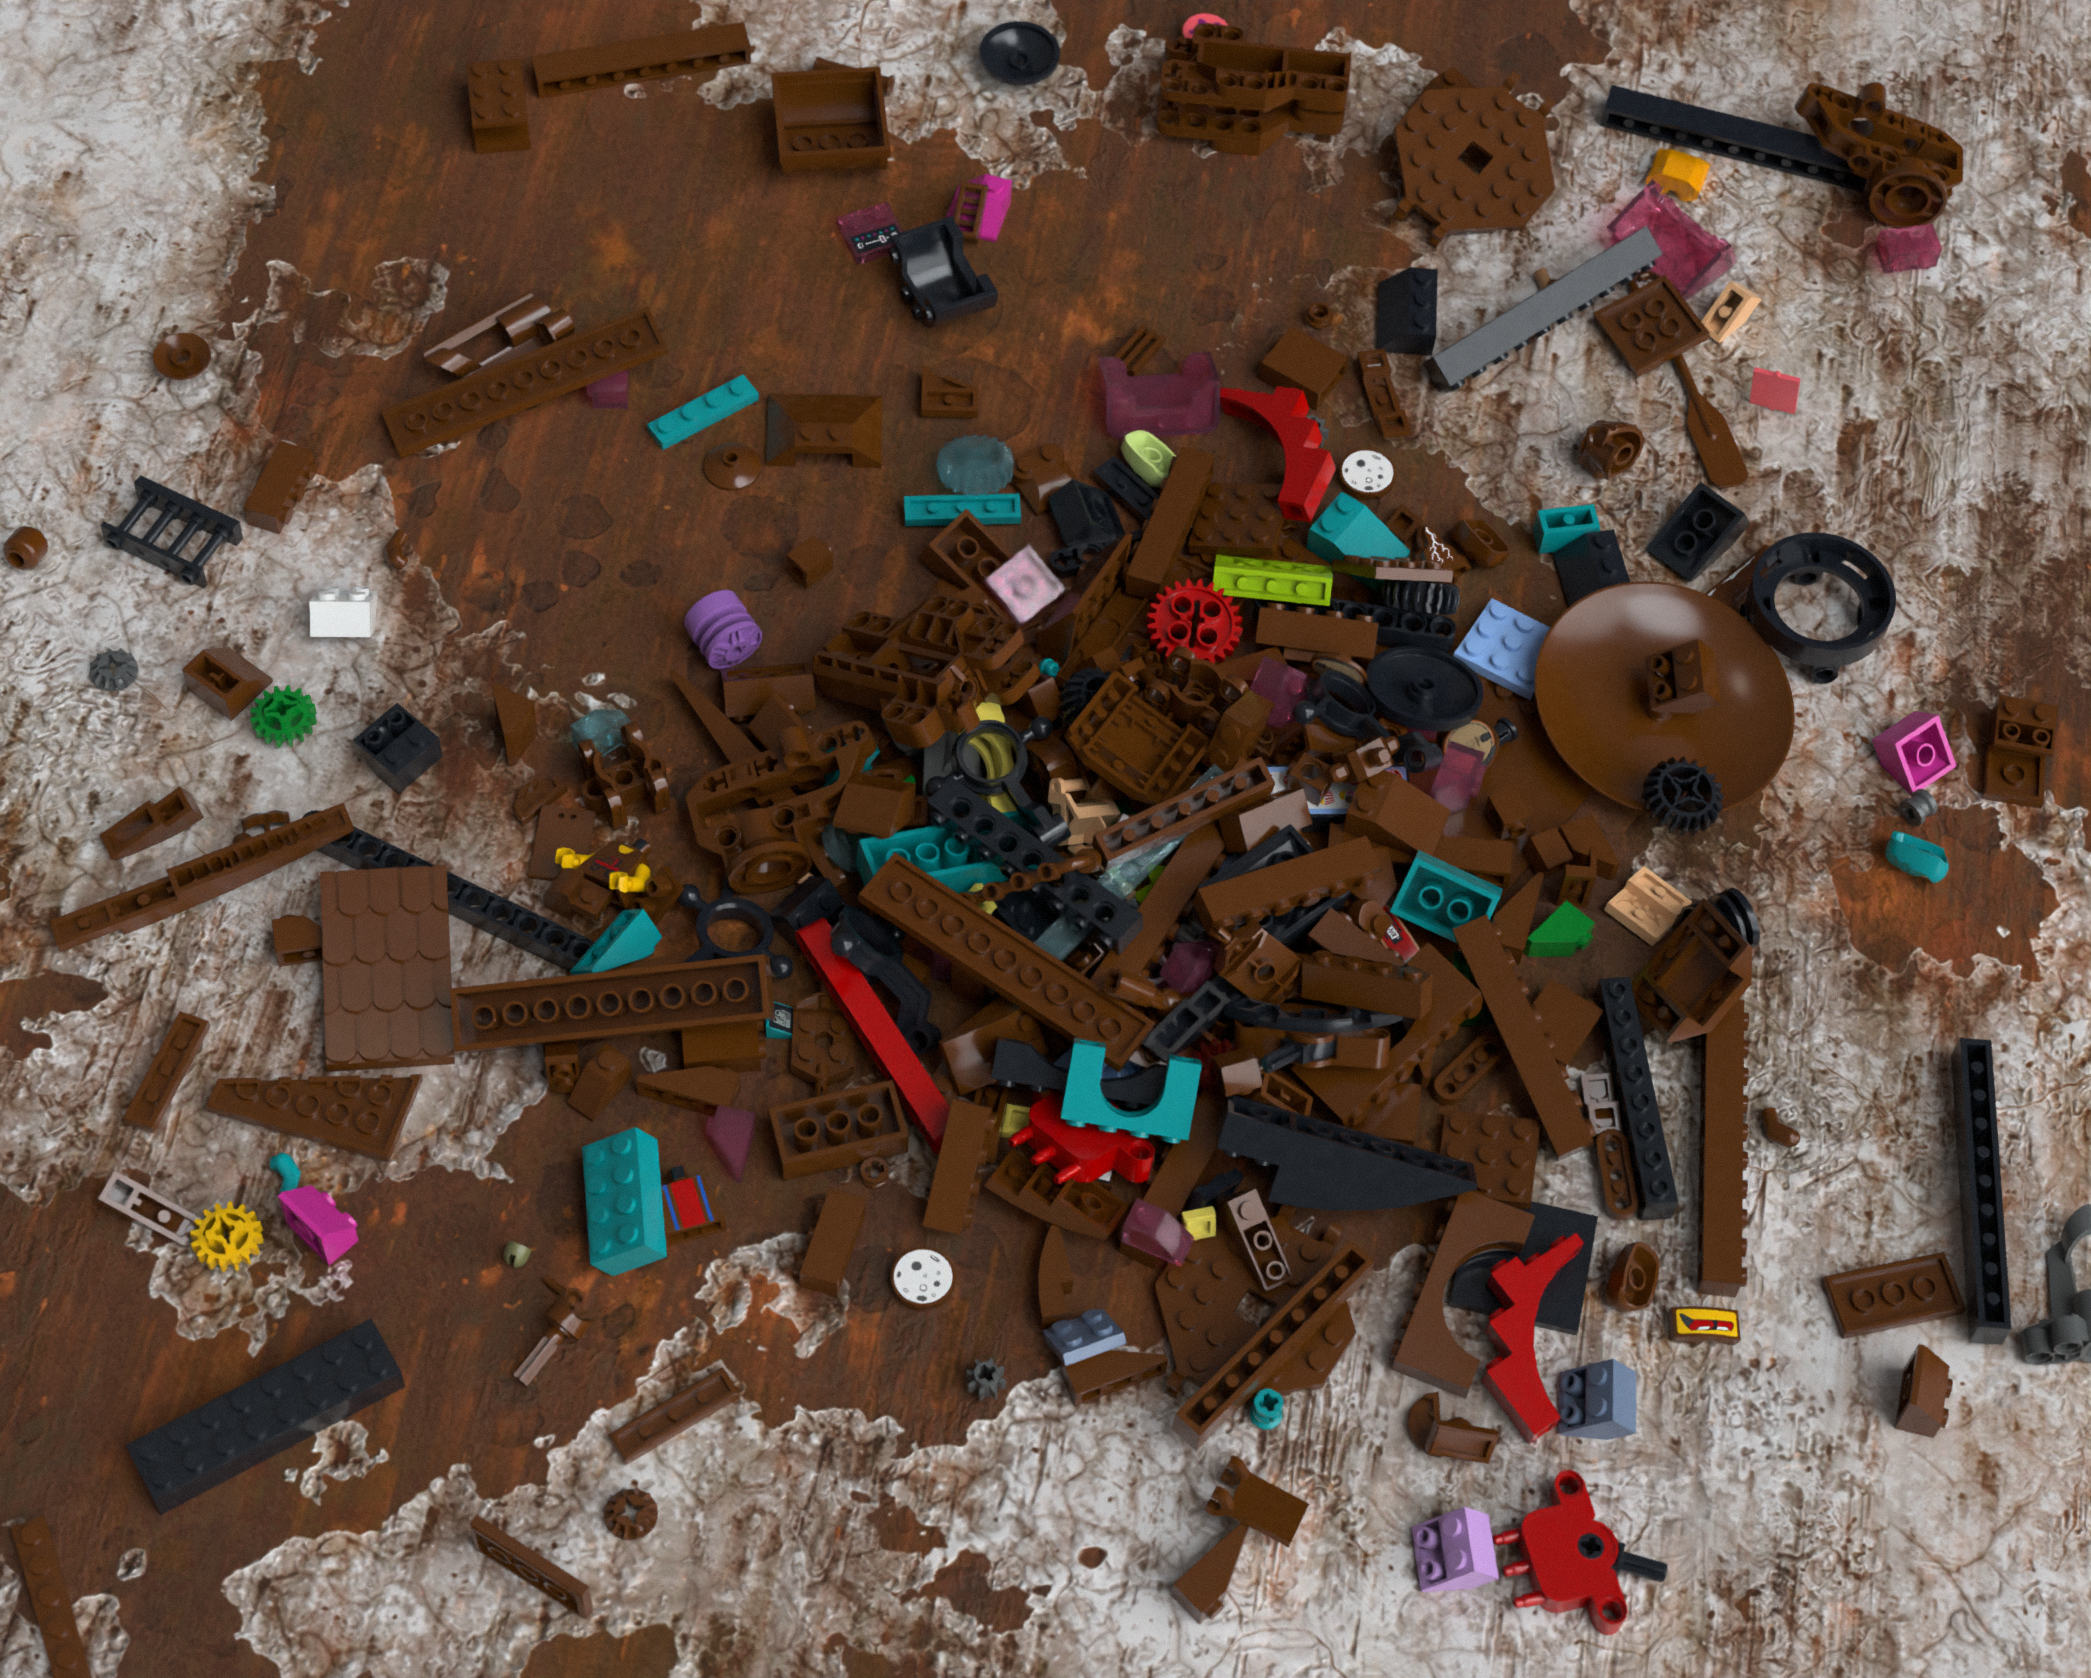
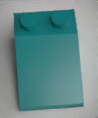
M1342 491L1309 529L1306 549L1332 564V559L1344 560V554L1360 555L1362 557L1383 556L1393 559L1395 557L1407 558L1410 555V550L1364 504ZM1348 574L1377 592L1381 590L1384 584V579Z

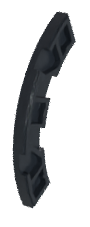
M1247 996L1224 1005V1016L1261 1027L1297 1032L1357 1031L1381 1027L1403 1020V1016L1354 1007H1347L1346 1013L1328 1014V1009L1301 1008L1300 1013L1285 1012L1281 1010L1280 1005L1258 1001Z

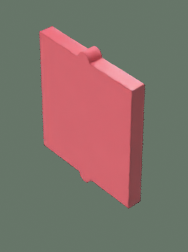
M1755 367L1750 403L1767 407L1772 411L1779 410L1795 414L1801 378L1781 374L1780 371L1773 372Z

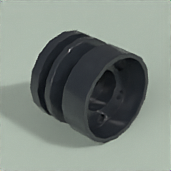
M1733 887L1710 896L1708 900L1710 904L1752 947L1757 946L1760 940V929L1757 917L1747 898L1738 889ZM1700 901L1682 908L1680 913L1681 924Z

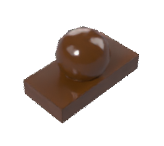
M1453 1417L1447 1421L1435 1419L1425 1449L1427 1454L1489 1464L1499 1435L1495 1429L1472 1426L1467 1419L1462 1417Z

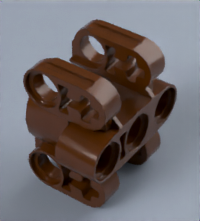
M1177 646L1166 659L1163 681L1152 679L1143 691L1142 700L1184 730L1190 723L1206 736L1208 734V737L1212 739L1224 712L1249 691V687L1240 677L1236 675L1225 677L1222 670L1214 663L1204 659H1197L1195 654L1188 648Z
M635 721L625 724L620 728L622 750L627 761L603 769L602 753L597 751L592 739L589 738L577 743L580 766L586 778L582 787L585 809L596 811V814L605 813L612 831L628 826L627 808L625 806L646 798L655 815L670 809L665 761L659 756L650 755L640 728ZM621 783H630L628 785H620ZM597 793L601 794L600 796H592L593 794Z

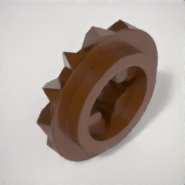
M638 1487L634 1489L622 1488L620 1492L610 1496L609 1501L604 1507L606 1527L614 1536L623 1540H637L646 1536L655 1527L658 1519L657 1503H655L649 1492L646 1493ZM628 1502L634 1510L640 1509V1511L636 1512V1524L632 1523L628 1515H621L626 1512V1503Z

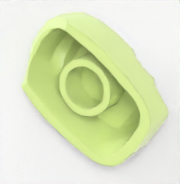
M1137 430L1127 434L1121 446L1123 457L1127 460L1131 469L1139 477L1143 478L1151 488H1160L1163 478H1168L1170 475V462L1172 457H1176V455L1158 438L1144 430Z

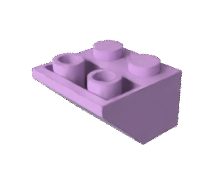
M1464 1506L1411 1527L1422 1592L1473 1589L1499 1579L1488 1514Z

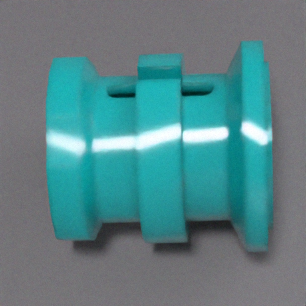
M1263 1389L1258 1392L1250 1409V1419L1257 1428L1271 1430L1280 1424L1284 1405L1281 1394L1273 1389Z

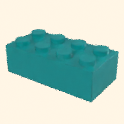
M634 1127L583 1146L590 1265L611 1276H616L666 1258L667 1250L657 1139Z

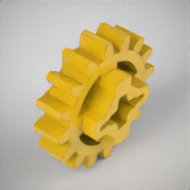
M232 1201L228 1202L225 1209H222L220 1204L216 1203L214 1212L211 1213L207 1209L203 1210L205 1219H195L194 1223L198 1230L190 1231L191 1238L194 1241L191 1243L194 1253H197L199 1262L202 1263L207 1260L210 1270L214 1269L218 1264L223 1273L226 1272L228 1265H232L235 1271H238L239 1262L243 1261L248 1265L251 1264L249 1255H259L260 1251L257 1244L264 1242L262 1233H260L263 1231L260 1221H257L256 1213L254 1211L247 1213L244 1204H241L238 1209H234ZM224 1230H227L228 1235H230V1244H227L226 1239H224Z

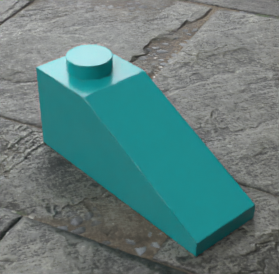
M644 909L623 910L570 972L572 975L603 972L646 958L654 952L655 945L661 940L662 936Z

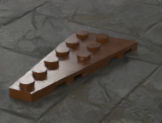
M410 1074V1077L393 1078V1075H380V1078H360L359 1075L308 1077V1080H291V1077H279L278 1080L259 1081L257 1078L217 1079L206 1104V1109L210 1113L389 1162L423 1078L422 1074Z

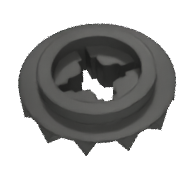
M108 648L107 652L102 655L97 653L96 659L90 662L89 675L92 682L98 688L105 691H118L134 682L138 675V664L132 653H126L122 648L118 651H112ZM111 663L117 666L116 676H113V673L109 670Z

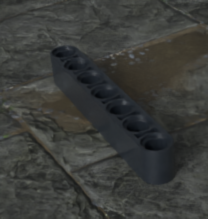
M1254 598L1253 618L1257 623L1260 607L1267 606V602L1284 604L1285 611L1296 610L1297 606L1313 608L1314 615H1326V610L1343 612V618L1355 620L1356 614L1372 616L1373 623H1378L1376 644L1393 647L1424 646L1447 653L1452 649L1456 633L1455 622L1451 618L1441 615L1330 598V606Z

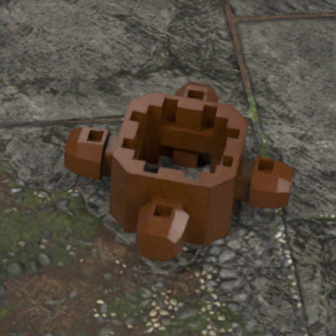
M1382 735L1357 741L1334 753L1331 756L1334 764L1325 771L1328 782L1339 783L1342 781L1343 784L1359 782L1392 766L1394 761L1391 755L1399 750V741L1395 736L1385 738Z

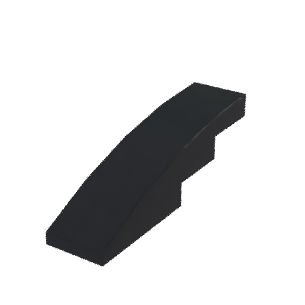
M1218 975L1211 983L1207 981L1189 1000L1185 998L1146 1037L1142 1044L1166 1064L1169 1054L1178 1055L1224 1016V1005L1243 998L1245 994L1221 975Z

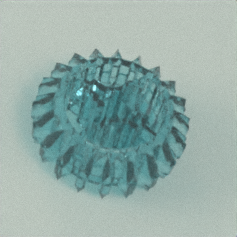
M963 434L962 438L953 437L952 442H945L944 447L940 448L937 460L938 476L940 481L945 483V488H953L954 493L961 491L964 493V496L968 494H974L976 497L978 494L988 496L991 491L998 493L999 488H1006L1007 482H1010L1013 476L1014 460L1011 448L1006 447L1005 442H998L997 437L990 439L987 437V434L983 436H977L976 434L967 436Z

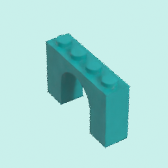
M1074 1038L1061 1108V1119H1067L1066 1124L1077 1127H1085V1123L1096 1124L1099 1130L1106 1132H1117V1128L1130 1130V1135L1140 1138H1148L1149 1134L1162 1136L1161 1140L1169 1143H1180L1181 1139H1189L1202 1067L1200 1059L1169 1054L1164 1085L1158 1099L1146 1109L1129 1112L1111 1105L1101 1091L1100 1079L1106 1043Z

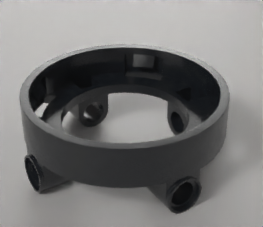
M1801 533L1776 542L1763 553L1755 567L1748 587L1745 603L1741 604L1739 614L1753 625L1760 636L1776 651L1790 659L1808 664L1813 682L1826 684L1837 679L1841 666L1865 658L1880 645L1895 612L1896 593L1893 581L1886 568L1871 552L1861 545L1833 534ZM1847 561L1853 564L1862 572H1864L1868 577L1864 579L1854 569L1843 564V562ZM1774 562L1780 564L1770 572L1766 579L1760 576L1765 566L1769 568ZM1823 572L1846 582L1860 599L1857 608L1858 628L1850 635L1832 641L1810 639L1793 631L1780 618L1774 600L1775 590L1785 578L1794 574L1797 584L1807 586L1818 582Z

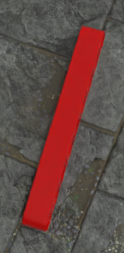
M822 917L795 931V937L802 952L887 1081L893 1080L898 1099L932 1151L939 1155L950 1112L949 1105L859 968L846 957H839L832 951V938L830 934L832 927L828 921Z

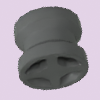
M1924 789L1915 790L1910 799L1906 798L1899 804L1901 816L1910 825L1916 827L1924 823L1925 817L1933 816L1938 810L1936 800Z

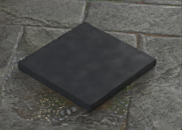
M1532 1201L1531 1209L1517 1208L1535 1215L1521 1254L1510 1251H1490L1466 1261L1455 1272L1449 1306L1490 1316L1496 1310L1503 1307L1486 1284L1491 1275L1490 1269L1503 1259L1509 1262L1518 1257L1524 1265V1262L1535 1253L1539 1252L1542 1256L1551 1250L1549 1246L1559 1237L1565 1235L1566 1238H1569L1577 1233L1584 1244L1579 1254L1565 1264L1546 1286L1540 1298L1535 1318L1536 1327L1577 1336L1598 1216Z

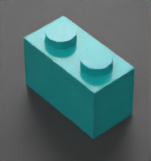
M1594 504L1538 510L1532 531L1538 553L1541 554L1556 552L1585 533L1600 531L1601 527Z

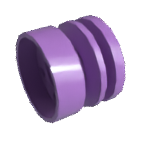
M730 590L716 591L703 597L693 605L684 619V629L693 642L699 646V651L705 656L706 661L713 669L731 668L743 662L754 653L762 640L761 629L747 613V609L738 596Z

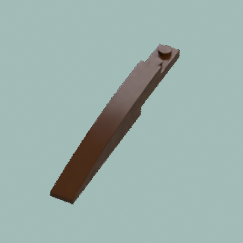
M672 670L669 672L730 764L761 753L698 689L677 671ZM788 787L766 796L760 794L755 796L754 799L761 808H767L797 796ZM793 819L786 821V824H790ZM824 833L806 838L811 860L821 875L831 880L842 898L848 895L849 892L844 885L848 881L845 874L838 865L832 868L828 862L832 856L824 845L828 842Z
M344 803L171 867L166 869L168 876L50 920L49 923L60 952L120 929L123 935L141 929L275 871L354 831V827Z

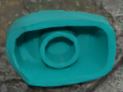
M1893 831L1891 833L1885 851L1886 858L1891 864L1908 875L1928 878L1933 884L1941 881L1947 875L1949 863L1944 848L1903 832Z

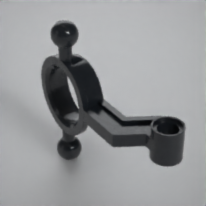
M1324 671L1317 680L1311 681L1304 689L1305 700L1299 701L1293 707V718L1296 722L1303 725L1310 724L1317 717L1333 730L1347 736L1356 737L1359 741L1380 735L1383 738L1391 736L1373 716L1377 709L1370 693L1355 679L1339 671ZM1328 691H1329V692H1332V693H1334V694H1336V695L1339 696V697H1341V698H1342L1343 700H1345L1356 712H1353V711H1351V710L1345 708V707L1342 706L1341 704H1339V703L1328 693ZM1419 731L1396 737L1400 748L1391 755L1394 761L1393 765L1403 762L1405 768L1415 774L1435 770L1441 765L1443 760L1441 749L1436 744L1429 743Z
M1045 716L1034 717L1030 721L1028 729L1021 733H1017L1011 726L997 720H982L973 731L967 733L964 730L958 736L952 748L951 767L953 772L946 777L934 776L926 783V793L930 798L951 776L979 795L996 796L1005 793L1030 829V834L1048 847L1053 848L1071 837L1070 829L1059 813L1050 816L1042 804L1032 802L1019 783L1026 772L1028 762L1027 750L1024 744L1033 739H1047L1052 733V723ZM981 734L1002 736L1013 746L1017 757L1016 764L1003 777L997 779L978 777L964 763L962 752L966 744L972 738Z
M683 885L685 889L677 898V902L684 908H694L700 912L696 922V935L700 949L682 963L765 954L770 957L771 975L774 978L783 980L792 974L794 967L792 960L786 955H775L768 950L773 940L774 926L770 916L762 907L752 901L735 897L721 898L708 904L701 898V893L695 885ZM719 920H741L753 926L759 932L761 940L751 949L729 951L716 945L710 939L707 929L712 923Z
M854 906L844 907L839 913V921L830 931L832 951L839 957H846L860 970L870 975L878 976L901 1001L896 1026L915 1055L936 1050L939 1047L938 1042L942 1040V1033L936 1025L927 1021L932 993L902 962L904 955L899 943L905 939L906 932L890 921L883 925L862 909ZM920 1032L924 1033L927 1038L926 1046L919 1040Z

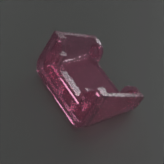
M1652 179L1606 227L1611 235L1609 241L1614 245L1635 231L1647 226L1663 255L1654 260L1657 265L1649 270L1660 276L1666 275L1681 296L1688 300L1730 270L1737 262V258L1732 245L1723 238L1719 240L1715 234H1709L1678 208L1672 198H1668L1664 194L1661 195L1663 188Z
M1210 351L1195 352L1186 356L1182 364L1181 374L1127 377L1126 365L1121 359L1116 357L1098 358V372L1105 422L1111 436L1125 438L1127 434L1137 430L1147 431L1153 436L1202 434L1212 432L1219 425L1220 378Z

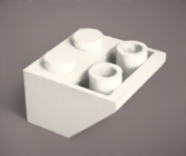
M324 586L309 601L310 637H371L374 633L377 591H369V587L355 586L351 588V591H340L338 586Z

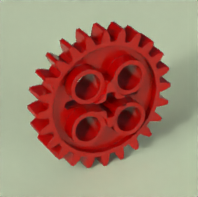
M1187 579L1184 587L1178 581H1175L1174 590L1165 586L1163 595L1156 594V603L1150 604L1149 612L1151 613L1147 614L1146 622L1149 625H1147L1146 633L1153 634L1150 636L1149 644H1158L1155 652L1158 654L1166 653L1165 663L1168 656L1177 646L1186 647L1195 654L1197 659H1204L1214 664L1215 660L1220 664L1224 663L1225 655L1230 657L1233 655V647H1238L1240 641L1238 637L1241 636L1243 628L1239 627L1242 623V617L1236 616L1239 606L1230 607L1233 597H1222L1224 588L1215 592L1213 591V582L1206 588L1203 587L1202 579L1198 580L1196 586H1193L1191 580ZM1198 602L1200 606L1196 623L1197 631L1194 639V648H1190L1189 639L1192 629L1191 621L1194 614V603ZM1182 606L1186 608L1188 612H1178L1175 609V607ZM1212 611L1217 616L1209 617L1204 612ZM1179 633L1184 636V639H1175L1171 634ZM1201 638H1210L1214 643L1206 644L1201 641Z

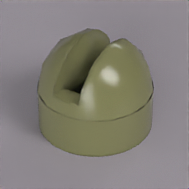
M507 1241L503 1252V1260L508 1266L514 1260V1268H519L527 1262L532 1250L517 1242Z

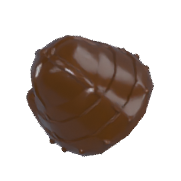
M1595 421L1581 434L1579 448L1581 456L1578 458V462L1589 471L1593 478L1607 479L1609 481L1610 478L1631 468L1638 459L1644 445L1643 433L1637 428L1636 424L1633 425L1619 421Z

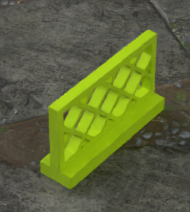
M1216 555L1213 591L1217 592L1219 589L1224 588L1223 595L1330 606L1333 580L1332 566Z

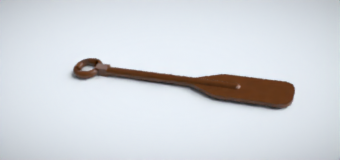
M1651 271L1636 273V278L1629 282L1630 293L1639 289L1637 281H1648V279L1654 281L1661 276ZM1683 354L1673 358V362L1689 397L1687 429L1709 481L1718 488H1730L1744 484L1748 477V471L1724 416L1699 393Z

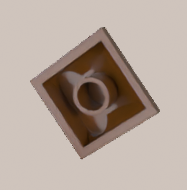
M1044 444L1016 458L1005 474L1006 479L1017 493H1020V497L1036 517L1052 510L1048 500L1051 495L1072 478L1078 480L1064 460L1063 450L1055 444Z

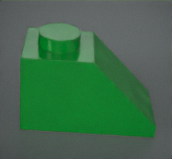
M1566 900L1527 938L1523 954L1527 957H1571L1578 949L1583 951L1593 940L1591 933L1595 922Z

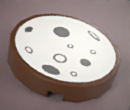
M1358 449L1350 452L1342 459L1338 475L1344 491L1352 497L1361 500H1371V498L1378 497V499L1382 498L1392 490L1396 471L1391 459L1382 452L1373 449Z
M916 1247L905 1251L896 1259L891 1270L893 1293L904 1306L916 1311H925V1309L932 1307L935 1309L942 1306L951 1297L955 1288V1270L950 1259L942 1252L930 1247Z

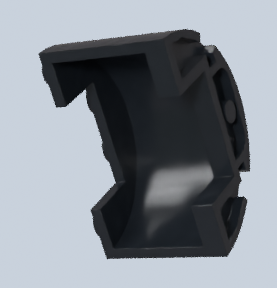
M953 216L891 236L892 248L888 249V255L891 263L896 266L902 285L900 287L902 300L904 303L909 302L915 322L920 321L925 327L933 328L993 308L996 305L998 291L987 273L979 276L975 274L964 255V235Z

